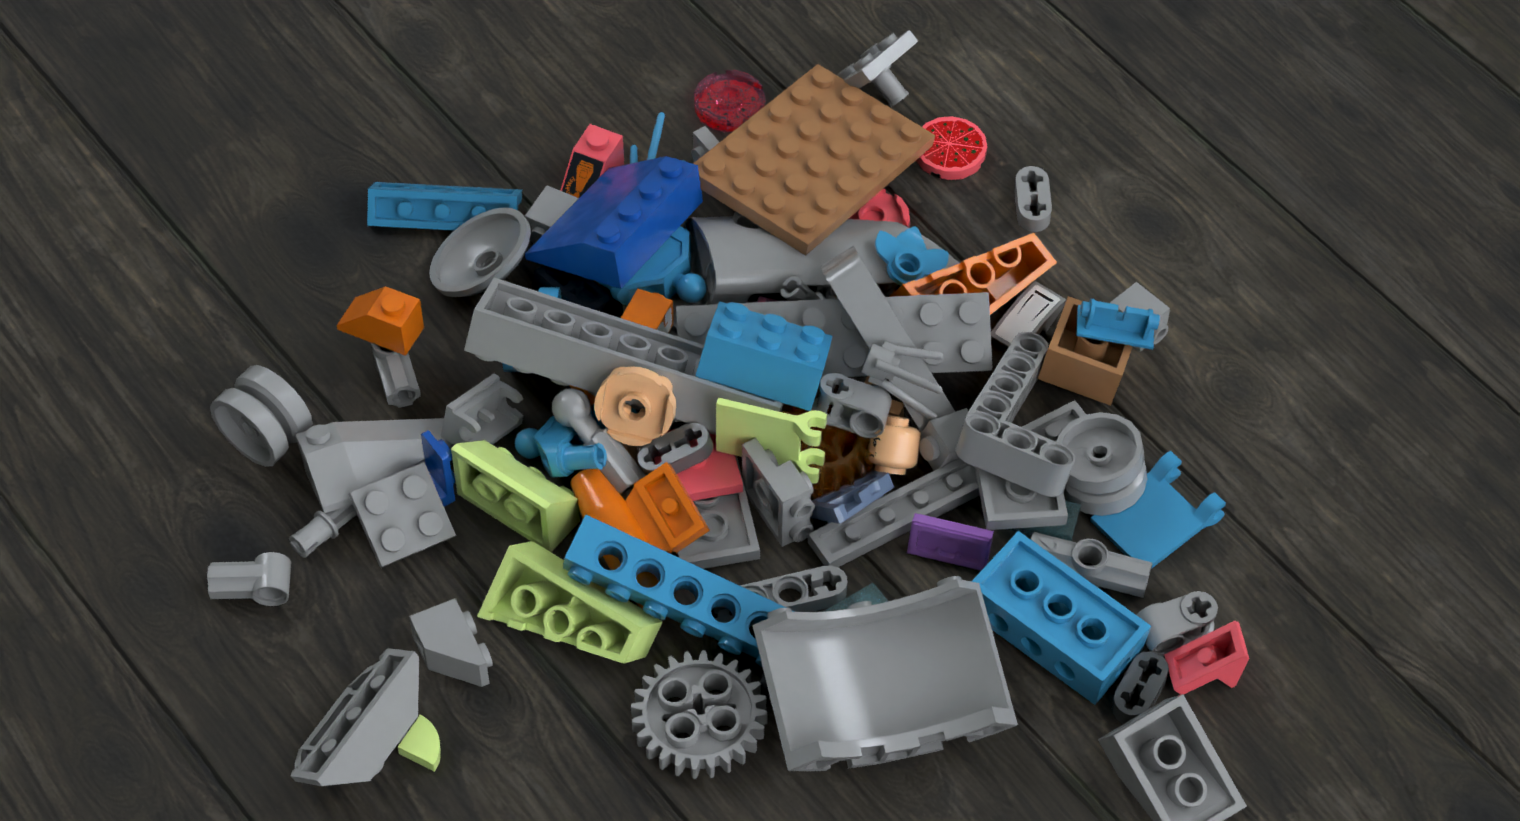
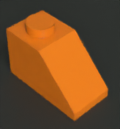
M386 286L355 297L337 324V330L405 356L424 329L420 299Z

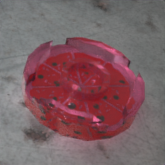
M726 70V74L717 75V72L709 74L698 83L694 92L695 113L700 121L711 129L723 132H733L761 110L766 102L763 86L759 80L748 73L738 70Z

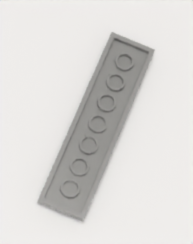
M989 292L885 297L916 348L941 352L943 354L941 360L923 358L932 374L992 371ZM839 299L739 303L746 306L750 311L763 315H779L789 323L802 327L815 326L823 330L825 334L832 335L822 377L828 373H839L847 377L868 376L861 373L870 349ZM718 304L676 306L677 336L704 345Z

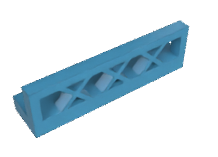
M375 182L368 188L367 226L456 230L469 219L488 210L496 208H513L518 210V205L522 201V190Z

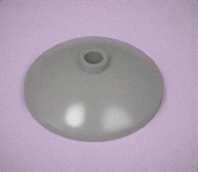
M496 208L469 219L454 230L435 253L429 272L432 284L443 295L467 297L486 291L493 278L504 280L525 255L531 235L529 222L520 211L513 208Z

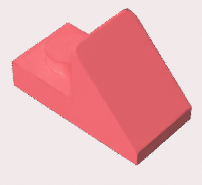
M1236 620L1164 654L1168 663V671L1173 689L1180 695H1184L1215 679H1219L1233 688L1237 685L1249 661L1241 627Z

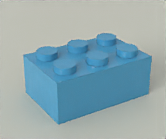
M719 301L695 376L811 411L833 336L825 334L823 330L815 326L802 327L787 322L779 315H763L750 311L746 306L739 303Z

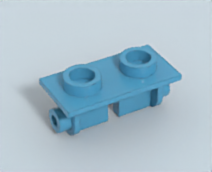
M1090 299L1089 302L1082 301L1081 305H1078L1076 336L1153 350L1154 330L1158 329L1160 315L1153 314V309L1145 310L1126 306L1124 313L1118 312L1119 305L1100 302L1095 299Z

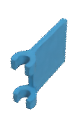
M1172 451L1163 455L1151 471L1147 473L1148 480L1145 491L1133 506L1120 513L1104 516L1093 515L1090 518V521L1124 555L1152 562V568L1200 530L1216 524L1225 515L1221 509L1226 505V502L1215 492L1205 498L1196 509L1170 485L1181 475V471L1177 467L1182 462Z

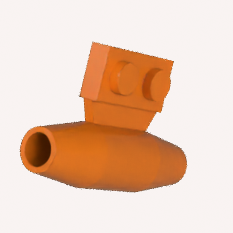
M667 462L634 483V487L626 500L604 474L597 469L582 470L570 482L574 496L578 499L577 504L583 519L585 515H588L668 553L679 552L710 531L675 470ZM613 555L603 556L610 570H615L621 566L617 557ZM642 572L636 576L638 583L643 587L651 588L658 584V579L650 572ZM636 603L640 608L643 609V605Z

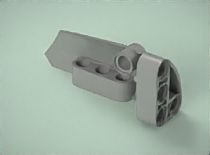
M735 212L733 216L688 217L685 229L690 231L692 273L699 274L705 280L707 286L705 296L699 301L700 305L718 304L719 301L724 303H747L752 294L781 293V289L789 292L782 285L788 278L793 276L799 277L809 289L815 293H821L826 299H838L827 281L821 265L852 246L858 251L883 295L888 297L895 291L898 284L889 277L887 264L877 254L875 240L880 230L896 238L901 232L909 229V227L898 222L847 219L805 256L738 212ZM921 235L927 250H944L930 239ZM949 254L948 262L944 269L959 264V262Z

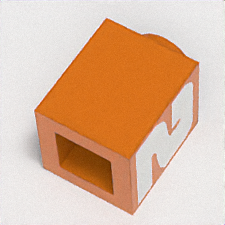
M637 288L621 318L669 333L674 324L673 300L659 293H650Z

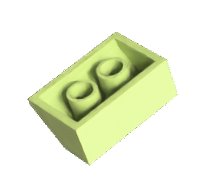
M486 440L456 443L451 448L457 494L526 539L534 541L552 552L580 522L578 499L570 489L564 486L558 487L550 482L537 468L527 467L520 463L505 448H497Z

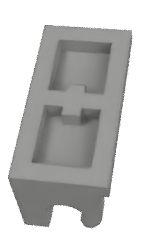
M492 374L446 406L441 437L454 445L456 443L486 440L493 445L522 424L524 415L516 408H511L506 401L507 397L512 402L519 403L523 400L522 395L516 389L500 381L498 375Z

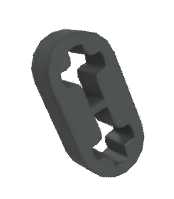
M700 423L685 424L664 434L662 437L660 436L652 440L650 444L643 445L638 453V463L645 475H648L665 462L669 463L677 474L707 459L713 451V440L704 425ZM697 439L698 445L691 448L689 442ZM661 456L662 462L655 465L654 457Z
M1150 651L1142 652L1132 660L1113 698L1112 713L1116 720L1125 724L1154 706L1165 686L1169 670L1168 663L1164 657ZM1148 668L1154 669L1155 674H1151L1146 683L1142 682V673L1146 672ZM1134 694L1139 695L1138 706L1135 705L1132 710L1127 709L1125 703H1129Z

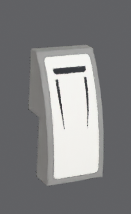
M1034 281L991 331V340L1008 349L1018 333L1032 332L1039 335L1042 330L1047 332L1064 308L1067 299Z

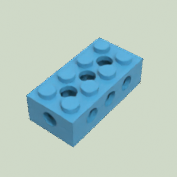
M1020 531L1006 543L971 581L980 585L992 630L1094 705L1128 668L1132 660L1142 652L1151 629V625Z

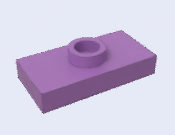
M915 513L912 519L907 553L982 570L988 564L994 531Z

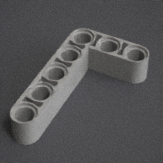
M854 246L821 265L827 281L869 349L872 344L882 347L884 340L898 346L916 348ZM894 354L895 357L901 359L898 368L939 385L923 358ZM894 376L892 381L889 380L890 383L935 413L938 418L955 412L943 391L937 394ZM903 402L922 433L930 419Z
M1021 332L1015 336L967 413L955 451L957 456L968 464L1041 495L1055 497L1064 492L1075 461V455L1063 444L1012 423L1038 380L1049 346L1042 336L1032 332Z

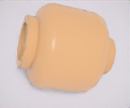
M888 415L883 433L868 440L866 454L868 461L875 464L874 470L905 475L906 469L913 468L917 464L921 433L918 429L909 426V418Z

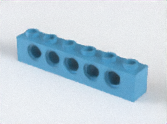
M585 515L564 557L563 569L568 571V576L573 580L585 585H590L591 582L606 588L605 593L618 601L628 602L630 599L643 605V611L654 618L665 620L667 616L681 623V629L693 636L703 637L705 634L718 640V645L732 654L740 655L741 652L757 658L755 662L761 667L762 662L757 642L750 634L749 627L768 619L767 614L779 608H787L588 515ZM604 555H613L619 559L621 566L615 570H607L600 565L598 560ZM642 572H650L656 576L658 584L651 588L643 587L638 583L636 576ZM681 589L689 590L694 594L696 601L690 605H682L676 601L674 593ZM716 607H725L731 611L733 619L727 623L718 622L712 616L711 610Z

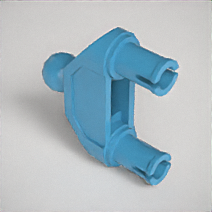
M681 226L621 289L598 282L610 290L615 300L627 306L637 288L650 293H659L668 299L678 293L683 301L695 303L703 299L707 289L705 280L699 274L691 273L690 231Z
M591 404V416L601 429L607 428L601 419L598 421L595 415L594 404ZM632 408L631 412L637 413L636 409ZM554 416L550 417L539 431L527 428L520 431L515 439L517 452L522 457L528 459L541 456L543 466L552 478L567 477L574 470H601L605 467L607 461L606 450L602 444L583 445L584 442L574 429L562 426L556 421Z

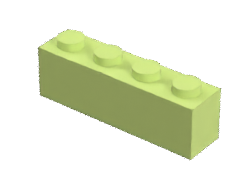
M534 541L508 547L477 617L506 623L508 627L520 631H531L543 635L545 639L554 642H565L577 646V649L623 664L647 656L663 621L650 616L642 608L629 600L628 602H621L605 593L606 588L591 582L590 585H585L573 580L568 576V571L563 569L564 560Z

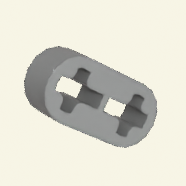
M1024 167L1016 174L1014 193L1017 220L1023 229L1030 232H1039L1046 229L1050 224L1052 202L1049 177L1039 167ZM1028 182L1034 183L1036 192H1030ZM1030 206H1036L1038 216H1032Z

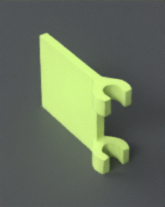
M718 398L716 403V451L742 457V444L757 438L764 450L769 449L772 451L778 465L791 460L799 473L805 472L811 483L816 484L819 480L820 469L812 468L808 465L816 464L823 466L825 452L817 448H809L800 452L801 440L809 446H820L822 431L810 428L819 427L825 429L827 414L822 411L813 410L801 415H791Z

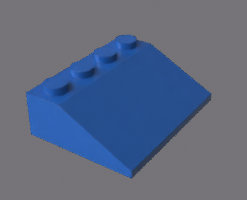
M664 156L608 168L525 253L526 260L621 289L703 202L698 165Z

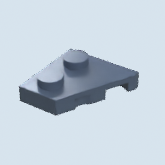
M872 471L812 500L815 508L811 518L827 521L828 524L831 522L840 524L894 488L889 473Z

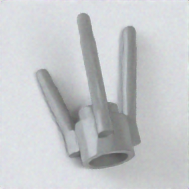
M885 340L882 347L872 344L861 373L870 376L868 382L881 386L928 419L938 418L935 413L886 379L892 381L894 376L940 394L943 390L941 386L898 368L901 359L895 357L894 354L941 360L943 354L925 349L898 346Z

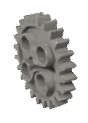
M702 650L699 660H693L690 653L686 651L684 653V662L678 663L675 658L669 656V668L664 669L662 666L655 664V678L646 675L642 677L643 689H635L636 703L631 704V715L634 717L632 719V730L638 733L637 745L639 747L647 746L646 756L648 759L660 755V769L663 770L670 763L675 764L676 776H679L686 767L691 768L693 779L697 778L700 769H706L710 778H714L716 766L720 765L724 771L730 773L732 759L743 765L746 763V753L744 750L756 753V739L764 738L763 725L767 724V711L764 710L766 709V696L760 695L761 683L759 681L751 682L750 669L738 673V660L735 659L726 666L723 664L722 653H719L714 661H708L706 650ZM712 690H720L724 693L719 695H712L708 692ZM672 697L683 699L679 702L667 701V699ZM719 726H729L732 729L728 731H720L716 728ZM679 733H687L691 735L687 738L675 737V735Z

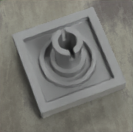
M910 30L899 37L893 32L880 43H876L860 55L861 59L855 64L852 63L837 76L844 79V82L857 88L873 82L887 100L889 106L892 107L904 99L909 92L904 89L889 68L894 61L915 45L918 40Z

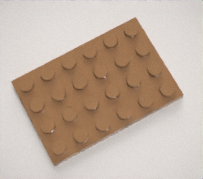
M817 64L693 164L698 165L701 190L806 256L933 146L935 135L859 88L848 85L844 82V79Z

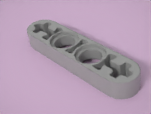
M829 565L740 586L784 607L791 608L795 612H813L841 604L847 595L848 581L843 570ZM830 581V584L836 586V589L829 591L826 586H823V582ZM808 585H811V592H814V595L811 597L808 596ZM792 588L799 591L802 596L795 602H786L779 597V593L782 590ZM725 607L713 609V612L718 614V617L715 618L718 622L727 623L733 619L729 609Z

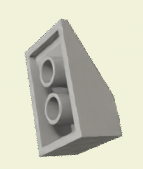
M1183 694L1163 700L1098 739L1118 777L1153 821H1224L1247 807Z

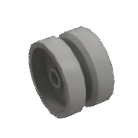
M254 365L250 366L237 378L234 384L235 388L225 389L212 402L210 411L218 429L230 444L254 463L267 467L273 466L287 452L289 448L288 443H297L295 434L307 431L312 427L313 422L305 402L294 388L270 369Z
M1093 413L1083 415L1068 423L1058 435L1057 442L1068 447L1075 455V461L1063 492L1064 497L1072 507L1086 514L1110 515L1120 513L1133 506L1143 495L1148 480L1144 461V449L1141 434L1131 421L1117 414Z

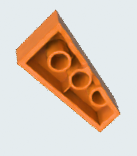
M1031 233L996 247L987 253L973 256L959 264L933 272L919 280L905 283L889 297L989 292L991 315L1054 266L1057 261L1035 233Z

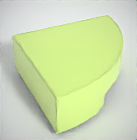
M419 715L398 745V752L400 755L435 772L441 758L439 735L433 724L424 716Z

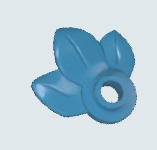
M916 226L906 229L896 238L880 230L875 240L877 254L887 264L889 277L900 286L946 267L948 262V251L941 249L927 250L921 233Z

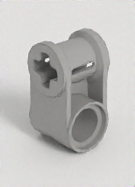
M828 373L822 377L819 383L820 395L814 400L811 411L817 410L826 413V425L835 426L865 438H875L883 433L892 404V398L884 388L869 385L839 373ZM835 385H839L837 394L833 393ZM829 405H832L833 407L831 413L828 414V407Z
M1196 591L1163 603H1155L1145 607L1137 616L1151 625L1146 640L1149 651L1164 657V654L1212 632L1218 606L1216 600L1206 592Z

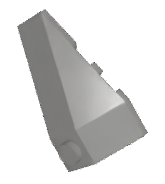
M444 418L332 422L325 425H315L307 431L295 434L306 475L324 514L353 505L348 495L350 492L425 462L421 439L423 432L429 430L437 441L440 439L444 440L451 450L454 444L441 437Z

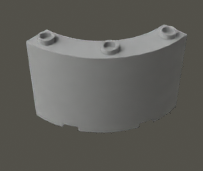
M952 576L938 581V587L872 605L871 601H862L850 605L845 610L826 612H793L791 608H779L767 614L768 619L752 625L788 771H827L831 768L830 765L839 761H847L848 768L876 765L944 750L942 741L945 740L949 741L966 736L967 741L971 742L1017 726L1018 723L979 583L962 580L960 576Z

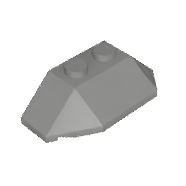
M387 648L379 656L380 661L367 667L346 687L298 750L295 769L291 773V777L295 782L318 786L371 781L381 771L385 760L397 744L403 740L408 729L418 717L419 656L415 651Z

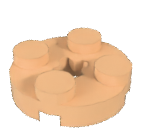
M617 367L602 382L596 394L594 402L595 415L598 421L602 420L603 424L608 428L607 433L616 441L632 446L650 444L652 439L663 436L668 432L675 417L676 399L672 392L673 385L667 377L659 376L657 373L646 368ZM639 400L645 408H641L639 413L631 412L632 407L629 404H625V401Z

